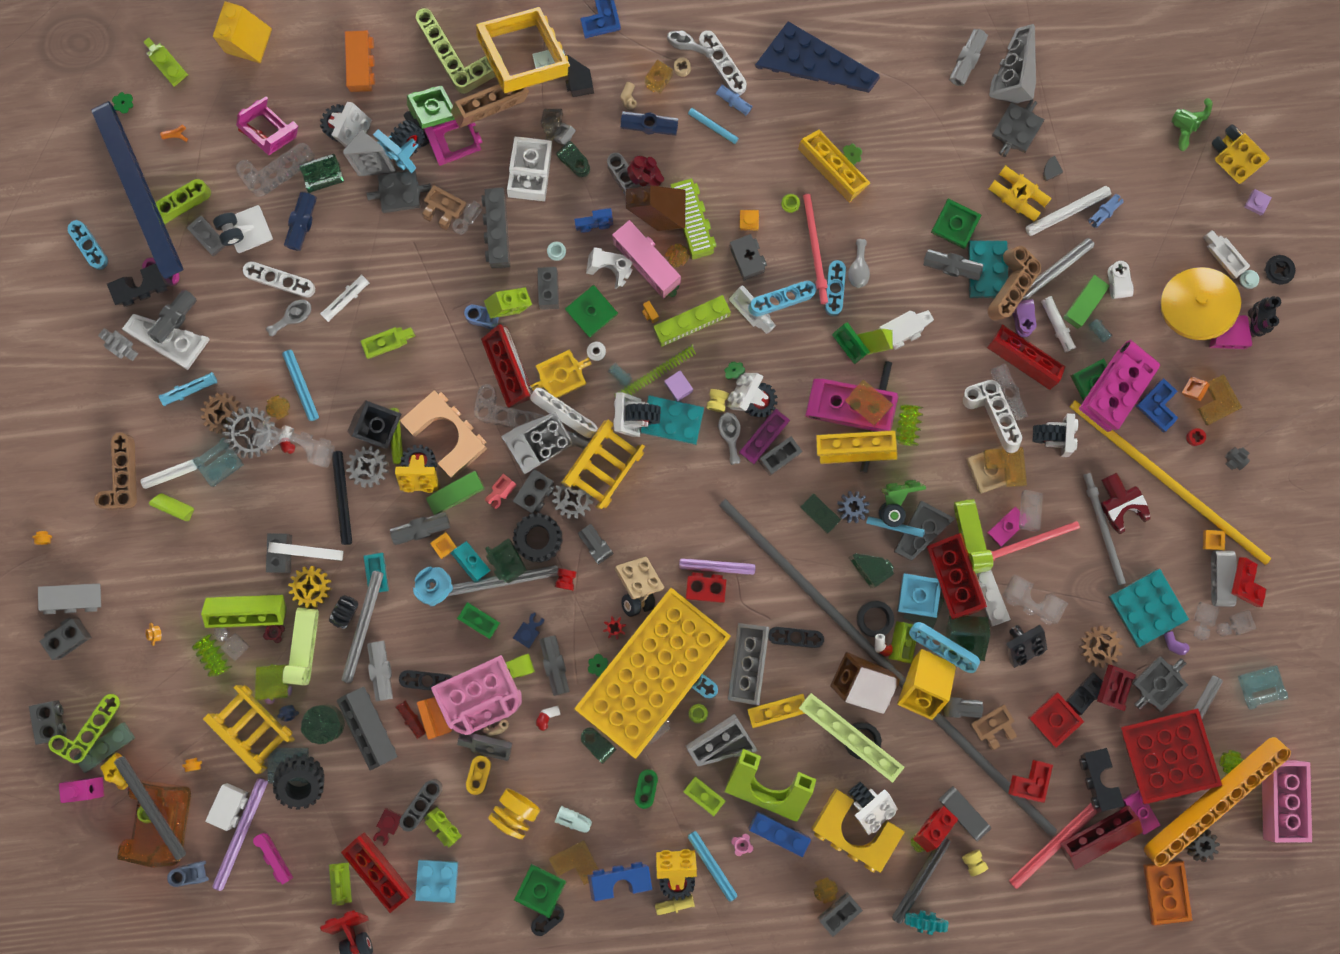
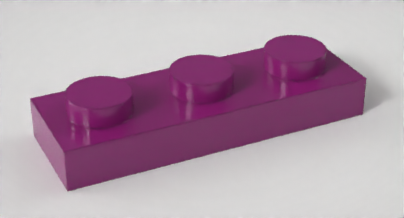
M775 408L740 450L739 454L754 465L790 420Z

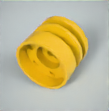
M506 788L499 799L505 808L495 806L493 810L497 814L491 813L488 819L505 834L523 840L525 836L523 830L528 831L530 828L524 820L534 822L541 809L525 796Z

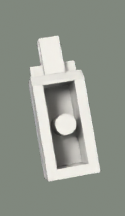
M929 310L919 314L908 311L880 326L879 329L893 331V348L896 350L905 345L904 341L908 339L913 341L919 338L924 327L934 319Z

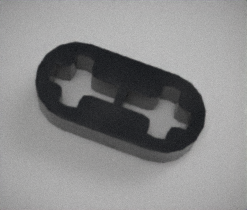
M556 904L554 908L555 911L560 910V918L555 916L550 920L548 917L540 914L533 920L531 930L536 936L545 935L563 920L565 912L561 905ZM545 920L547 921L543 931L541 929L536 930V922L541 924Z

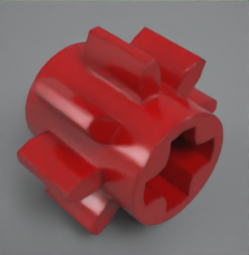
M611 616L610 623L604 621L608 626L603 632L608 631L610 633L609 639L612 635H615L618 640V634H626L622 631V627L627 625H621V617L614 621L613 616ZM618 623L620 631L612 633L610 625Z

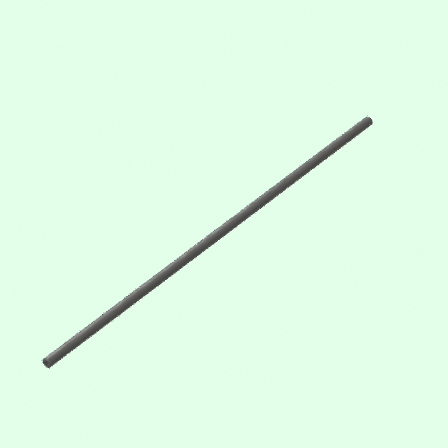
M726 499L722 501L719 506L879 666L892 671L900 679L899 686L903 688L906 678L883 655L877 653L875 647ZM939 712L933 720L1008 794L1010 782ZM1009 795L1050 837L1057 832V829L1027 799Z

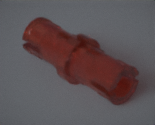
M406 700L395 707L405 720L404 724L409 726L416 739L426 734L424 727L418 720L419 716L414 714Z

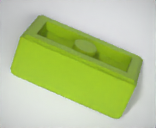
M878 329L857 334L870 351L869 354L893 349L892 330Z
M163 493L158 494L149 502L150 506L184 521H189L194 512L193 507Z
M896 622L891 643L893 652L889 659L912 663L916 641L911 638L909 632L913 624Z

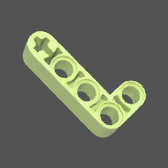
M298 607L296 610L289 665L285 666L283 671V683L308 685L310 682L319 617L318 609Z

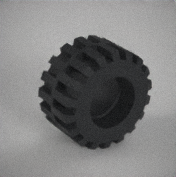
M541 513L529 514L530 516L523 517V520L518 522L516 529H514V547L522 557L531 562L541 563L555 557L556 553L561 549L560 546L563 542L562 531L550 516ZM534 527H543L549 534V542L542 549H533L527 543V534Z
M296 754L293 755V758H285V762L281 761L279 763V767L276 768L274 775L273 793L276 794L275 798L277 801L281 800L280 804L283 806L287 804L290 809L296 807V810H300L303 806L305 809L309 808V804L314 805L316 799L319 800L321 798V793H323L324 789L323 767H320L318 761L314 762L313 757L306 758V755L303 754L302 757H298ZM295 777H302L308 780L309 783L298 787L289 783V780Z

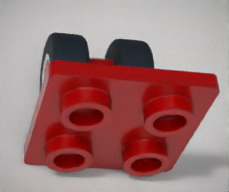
M353 910L343 914L344 917L340 919H329L325 921V925L320 926L321 931L332 935L345 931L348 939L339 942L340 954L373 953L372 943L368 934L362 932L355 936L353 928L356 925L369 921L368 916Z

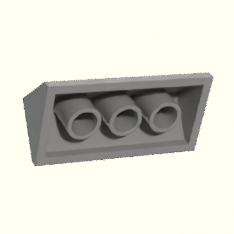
M363 130L343 150L345 157L358 176L396 173V169L383 147Z
M738 623L728 700L759 705L769 627Z

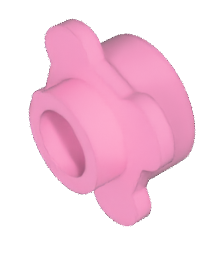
M748 834L732 838L731 843L735 847V854L737 856L753 851Z

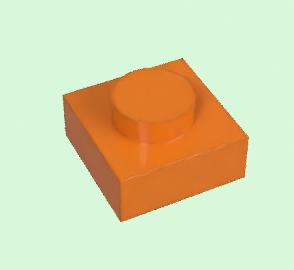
M1190 377L1182 394L1185 397L1201 401L1210 385L1207 381Z

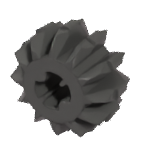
M1205 830L1186 847L1189 848L1187 854L1193 856V859L1196 861L1207 862V858L1214 860L1212 854H1218L1219 851L1215 850V847L1220 846V843L1214 842L1217 836L1211 835L1210 830ZM1201 842L1205 844L1203 848L1200 847Z

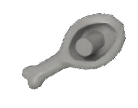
M671 31L667 34L668 42L676 49L693 50L704 54L708 58L714 54L713 48L697 44L684 31Z
M866 239L856 240L857 257L848 271L850 283L857 288L864 287L870 278V269L864 260L865 246L867 245Z
M297 300L287 307L284 317L274 325L266 328L269 336H274L277 331L288 324L301 323L307 319L312 310L311 304L306 300Z
M726 412L719 419L718 429L723 439L728 443L730 464L734 465L741 462L736 448V440L740 434V423L733 413Z

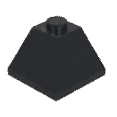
M365 400L354 414L347 432L352 437L388 449L402 414Z

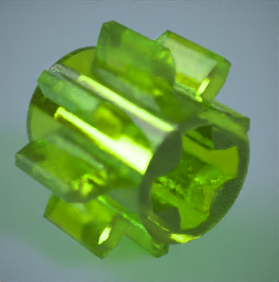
M1229 750L1228 753H1222L1219 765L1224 767L1223 772H1231L1244 760V758L1240 757V752Z

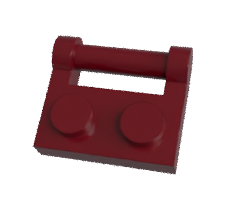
M1108 664L1097 702L1125 712L1127 707L1125 703L1136 674Z

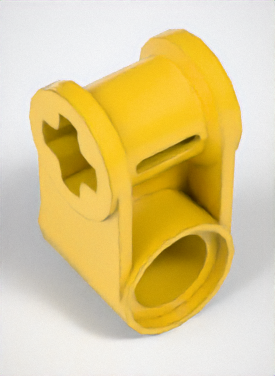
M115 753L100 768L105 781L116 784L118 789L124 790L128 787V784L114 764V761L122 757V755Z

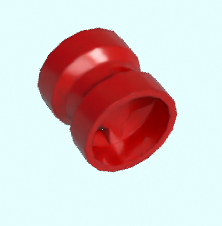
M558 568L557 575L559 578L555 581V587L573 591V579L576 578L577 572Z

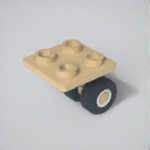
M643 557L617 565L615 571L628 592L621 600L625 614L633 617L641 612L642 607L644 612L654 609L655 598L653 593L662 591L664 586L648 558Z

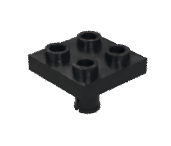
M1019 625L1015 626L1017 630L1013 627L1010 629L1009 633L1014 639L1006 643L1010 663L1014 668L1026 664L1028 660L1035 656H1040L1048 650L1045 631L1041 625L1026 633L1022 631Z

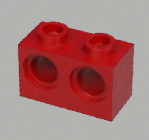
M692 572V576H688L686 599L718 603L725 602L727 579H723V575L711 574V578L703 577V573ZM694 581H699L702 584L701 591L694 592L691 589V584ZM713 583L720 584L721 592L718 594L712 593L710 586Z
M942 806L932 812L913 840L926 852L935 850L953 828L958 818L945 806Z

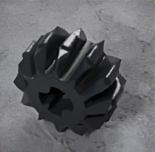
M341 596L332 610L329 622L337 628L345 629L350 624L358 608V602L350 596Z

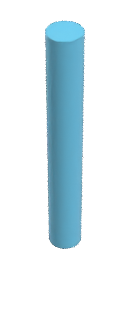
M691 108L688 112V115L733 144H736L739 138L695 109Z
M870 516L867 519V524L923 537L925 533L923 529L903 524L898 527H890L883 520Z

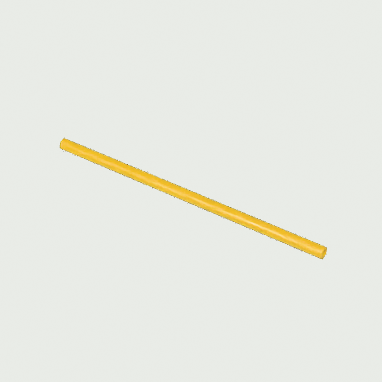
M1074 400L1069 407L1199 513L1219 529L1225 531V534L1264 565L1269 563L1271 557L1115 431L1106 432L1079 410L1081 404L1078 401Z

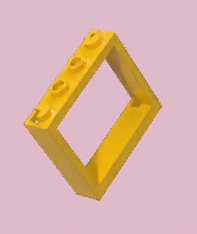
M540 7L476 24V37L504 94L568 75V67H570L568 56L564 55L562 45L559 41L557 42L554 29L550 28L548 18L543 15ZM536 25L555 64L510 76L491 38Z

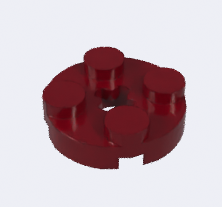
M636 156L627 167L628 175L635 185L639 184L642 187L650 185L660 186L664 181L657 162L652 157Z

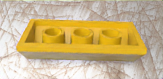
M820 129L802 138L798 150L849 203L870 184L867 178Z

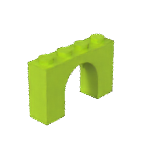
M743 749L728 779L724 792L797 822L813 794L816 779L798 772L787 789H768L762 786L755 778L761 756Z

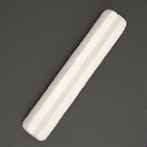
M189 460L142 478L140 480L141 485L147 489L197 469L196 462Z

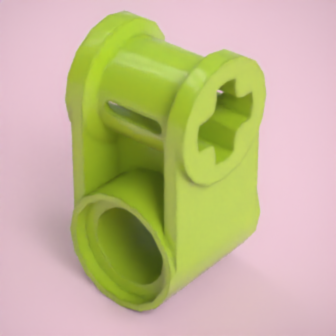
M529 654L505 662L507 668L510 669L512 679L535 672Z

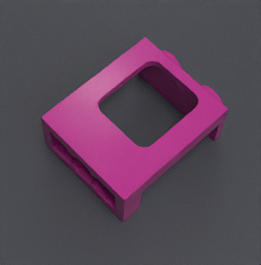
M264 97L261 100H256L252 106L247 109L244 108L238 113L236 126L269 156L294 140L299 126L295 122H291L288 125L284 123L267 107L268 98ZM258 116H263L278 131L270 137L262 139L247 123Z
M455 120L435 127L424 128L439 166L481 150L479 144L483 142L479 132H474L475 122L466 125L469 127L474 143L455 152L449 150L444 138L446 132L459 128Z

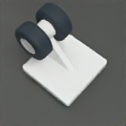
M259 205L237 214L224 213L213 220L215 228L223 230V233L219 236L221 244L224 246L234 245L238 253L273 240Z

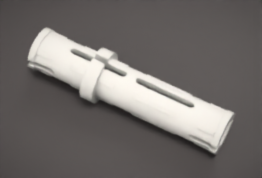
M361 274L350 286L347 285L345 287L346 290L320 314L329 322L354 297H358L357 294L370 284L369 281Z
M1050 296L1045 298L1046 300L1043 299L1041 303L1053 325L1056 338H1059L1063 346L1064 352L1075 349L1076 346L1069 334L1070 329L1066 328L1053 297Z

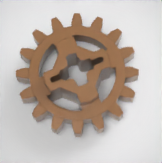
M216 393V398L209 396L210 402L204 401L203 403L206 405V408H201V411L205 413V415L201 416V419L206 420L203 425L206 427L210 426L209 430L212 432L216 430L217 434H221L222 430L223 432H228V428L223 427L228 422L226 418L234 419L229 403L232 405L234 412L239 415L238 408L241 407L238 406L241 402L235 401L236 397L232 395L229 397L227 393H224L223 396ZM225 411V415H219L220 412ZM211 416L214 417V419H215V421H214L215 424H214L213 421L211 420Z
M1098 626V630L1095 627H1091V633L1085 631L1084 633L1087 637L1080 639L1084 642V645L1079 646V648L1084 649L1081 656H1087L1085 662L1089 663L1092 661L1093 667H1096L1099 663L1100 668H1104L1105 664L1107 666L1108 664L1112 665L1111 661L1118 662L1116 656H1122L1119 649L1124 648L1123 645L1118 643L1122 638L1115 637L1118 632L1113 631L1110 633L1111 628L1106 627L1104 630L1103 626ZM1101 634L1107 635L1110 639H1104ZM1101 644H1104L1102 650H1099L1098 647H1100ZM1093 654L1099 655L1102 660L1096 659Z

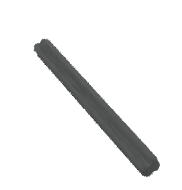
M122 756L115 760L114 764L174 858L179 860L184 857L186 851L127 759Z

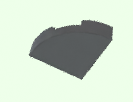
M1055 156L1051 157L1045 165L1043 172L1045 182L1063 173Z

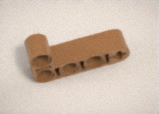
M1017 246L1004 252V262L1013 272L988 308V316L994 321L1012 315L1041 271L1040 262L1024 246Z
M119 432L113 435L111 439L113 490L98 492L94 497L95 505L101 509H129L137 503L135 442L130 435ZM123 457H126L127 462L124 466H122L121 459ZM124 476H127V483L123 485L121 480ZM127 495L128 501L123 504L122 498ZM108 496L109 502L107 505H104L103 499Z

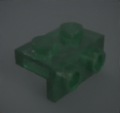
M335 154L299 165L308 193L344 182L341 166Z
M509 538L493 549L489 546L485 548L488 553L486 558L491 565H494L496 569L494 573L499 580H504L509 584L527 572L521 557Z

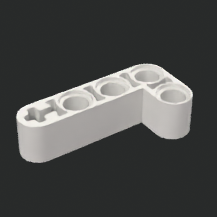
M987 380L967 387L963 397L964 406L968 409L985 406L1003 449L1009 453L1018 451L1022 435L998 382ZM986 390H992L994 393H988ZM968 396H975L976 399H970ZM999 406L1001 410H996L993 407ZM1005 422V423H1007L1009 426H1008V427H1004V426H1002L1000 423Z

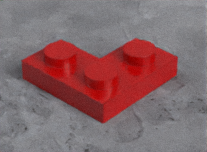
M1239 557L1231 594L1255 607H1263L1266 588L1254 582L1258 564L1246 557Z
M1033 760L1029 778L1012 775L1008 794L1045 803L1053 765Z

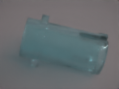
M1096 318L1088 325L1090 327L1089 330L1093 331L1104 343L1112 334L1101 323L1102 320L1099 321Z
M614 363L608 370L620 382L619 384L625 387L633 379L631 374H627L617 363Z

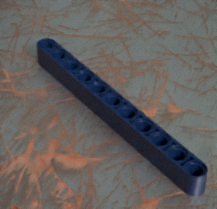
M110 101L91 109L160 273L167 279L183 271L181 261L116 110Z

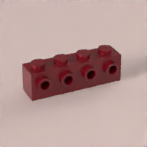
M1128 805L1062 842L1061 846L1065 857L1073 868L1077 870L1141 834L1143 829L1139 817Z

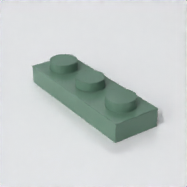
M125 722L97 740L85 759L78 763L84 773L89 772L135 739ZM82 752L76 755L74 759H80L82 756Z

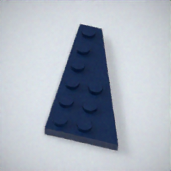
M789 21L755 64L758 69L766 68L772 70V72H784L794 77L817 82L819 80L825 81L831 85L839 84L847 86L849 89L867 93L871 91L880 79L878 73Z

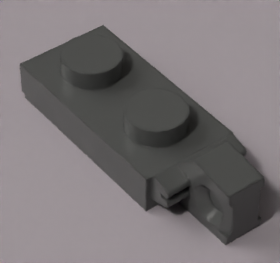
M460 733L457 745L471 749L472 753L506 761L509 760L511 755L512 743L505 740L474 733L469 735Z

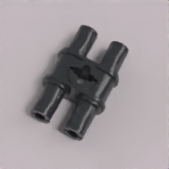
M1265 297L1248 310V316L1251 318L1249 327L1252 337H1261L1271 332L1279 324L1276 308L1282 303L1280 297Z

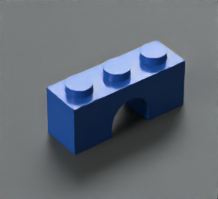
M756 811L748 827L749 831L801 857L804 856L811 841L809 836L789 828L759 811Z
M642 862L631 863V867L624 868L623 865L614 866L612 871L607 872L604 869L594 870L593 874L588 875L590 894L593 901L614 898L613 887L619 880H626L629 892L633 894L652 890L649 866Z

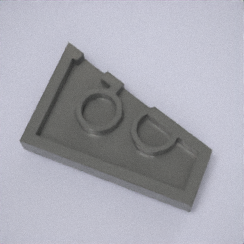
M920 501L908 526L925 530L924 536L919 537L903 533L894 552L912 561L955 518Z

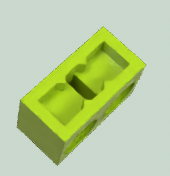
M526 287L495 292L484 300L490 319L520 314L532 305Z

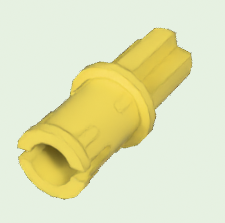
M692 894L689 897L685 896L683 900L681 897L678 900H675V897H673L672 900L655 904L657 915L674 911L678 913V910L695 907Z

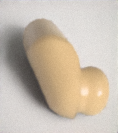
M626 82L620 99L626 109L632 110L637 105L636 100L631 95L635 85Z
M501 720L495 727L492 725L484 727L483 732L487 734V737L496 736L503 733L508 728L509 723L506 720Z

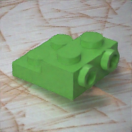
M443 86L431 87L427 90L407 95V106L413 118H417L422 129L455 120L451 113L453 105Z

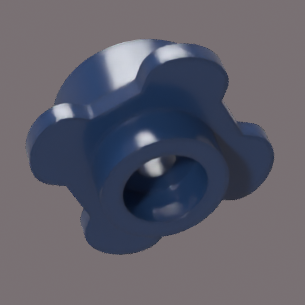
M287 705L279 709L277 718L288 722L295 719L299 711H296L293 705Z

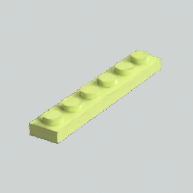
M812 693L808 695L799 707L800 710L892 783L905 768Z

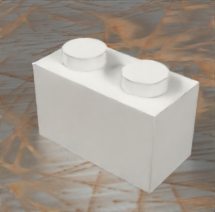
M228 783L223 784L205 822L225 831L232 829V827L235 828L240 819L238 814L241 809L245 808L248 802V798H246L248 792Z

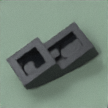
M1093 672L1066 700L1079 716L1086 711L1094 700L1098 699L1103 680Z

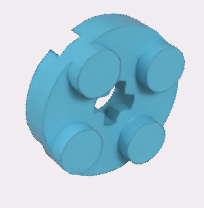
M427 567L417 574L414 580L416 583L415 588L413 587V592L422 603L435 606L448 596L453 589V585L451 584L449 574L441 567ZM430 583H436L435 587L429 590V588L431 587Z

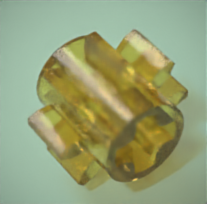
M681 244L670 245L665 253V256L668 257L667 262L673 267L684 266L690 255L686 254L687 248Z
M276 395L267 400L266 412L272 418L276 417L279 420L289 415L290 404L286 398H280L279 395Z
M826 877L815 882L817 887L813 891L817 900L823 901V904L837 899L835 894L838 892V888L834 881Z

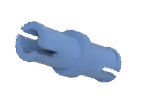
M723 84L716 92V95L728 102L731 108L735 107L745 116L753 107L740 98L738 93H733Z
M1115 194L1106 204H1102L1099 207V211L1088 219L1089 223L1094 222L1091 226L1098 228L1106 218H1110L1113 212L1124 203L1123 199L1118 201L1121 196Z

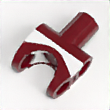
M1117 473L1101 480L1110 499L1101 502V507L1106 519L1118 534L1125 532L1123 516L1127 510L1135 512L1143 522L1150 520L1151 516L1147 503L1137 486L1126 490Z

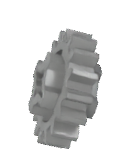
M103 328L98 335L105 341V348L120 359L125 356L133 361L139 354L132 348L133 343L116 330L111 333Z
M364 446L361 452L356 449L355 456L349 455L352 461L346 462V464L350 465L346 472L352 473L349 479H355L354 484L356 485L361 482V487L363 488L367 484L370 488H373V483L380 485L379 479H386L383 473L389 472L385 469V466L389 465V463L383 462L386 456H379L381 451L377 449L374 452V448L371 446L368 451ZM364 455H373L375 458L367 459ZM359 461L358 468L355 469L356 463ZM364 462H366L367 464L370 465V466H369L370 472L367 471V470H364V469L366 468ZM380 465V469H379V472H378V474H377V473H376L377 467ZM364 475H367L370 479H369V480H364V479H361L360 477H363Z
M563 484L561 487L556 485L558 493L553 492V495L557 499L552 500V502L558 503L555 509L556 511L562 510L561 516L567 513L568 519L572 515L578 519V514L581 513L582 516H585L584 511L591 510L588 505L594 504V501L590 500L592 496L582 489L572 490ZM564 490L566 492L565 499L561 501V494ZM568 491L574 496L578 495L576 498L578 506L573 501H568L570 500ZM586 495V502L582 507L581 500ZM572 506L576 508V511H569L565 508Z

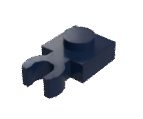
M535 612L529 617L530 623L523 622L513 639L529 649L540 633L536 628L541 626L545 620L541 618L540 622H534Z

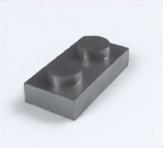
M201 215L187 227L213 257L225 247L221 244L220 235Z

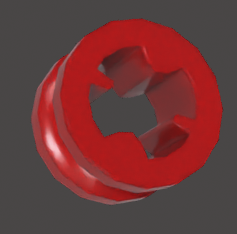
M1195 428L1187 433L1186 440L1192 446L1201 445L1206 441V433L1200 428ZM1196 433L1200 437L1197 442H1195V438H1192V435Z

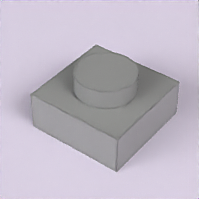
M561 122L551 135V138L557 143L566 145L576 130L572 126Z

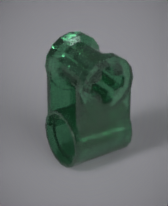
M568 141L556 153L557 157L578 177H586L590 173V165L587 158L571 141Z
M589 727L583 730L581 742L604 764L617 749L596 729ZM588 733L590 735L591 733H593L594 741H586L585 734Z

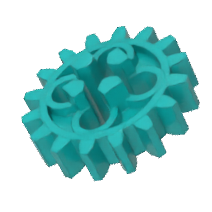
M920 910L919 914L906 913L904 922L910 927H916L917 932L923 933V930H925L929 935H933L934 931L940 933L947 932L949 924L947 920L937 918L936 913L930 912V915H926V911Z

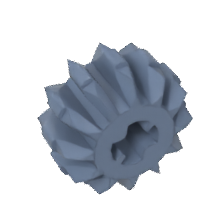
M851 491L848 492V497L843 494L841 496L843 501L837 502L838 505L843 506V508L837 509V512H844L840 517L841 519L848 516L847 523L852 521V517L854 522L858 523V517L864 520L865 516L863 513H869V510L864 507L870 504L869 502H862L866 498L865 495L858 498V491L854 497ZM855 503V507H857L858 510H854L852 512L851 507H849V504L851 505Z

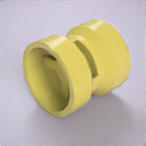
M710 389V401L707 402L706 408L716 412H725V401L728 399L729 393Z
M980 850L971 851L962 857L964 863L969 867L968 872L970 876L979 875L988 869L986 862L982 860Z

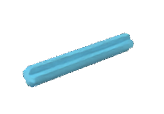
M287 350L282 355L309 421L317 420L319 415L292 350Z
M696 831L688 835L689 841L728 901H733L737 898V893Z

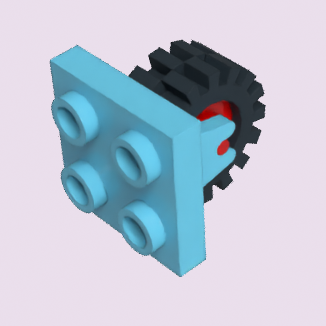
M410 120L403 121V124L399 123V127H395L394 133L391 132L389 137L378 129L373 135L378 140L377 143L383 147L389 159H394L395 163L403 171L407 169L412 173L416 166L409 157L413 156V152H418L417 148H421L420 143H423V138H425L424 131Z

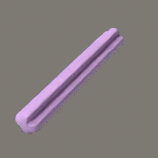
M680 559L679 562L680 569L751 575L755 573L754 564Z

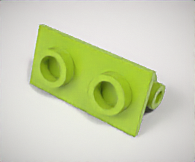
M438 807L434 808L424 817V823L433 833L437 829L441 831L436 836L444 846L447 845L449 848L462 837L458 829L451 824L444 812Z
M349 862L329 864L332 904L339 906L344 905V903H351Z

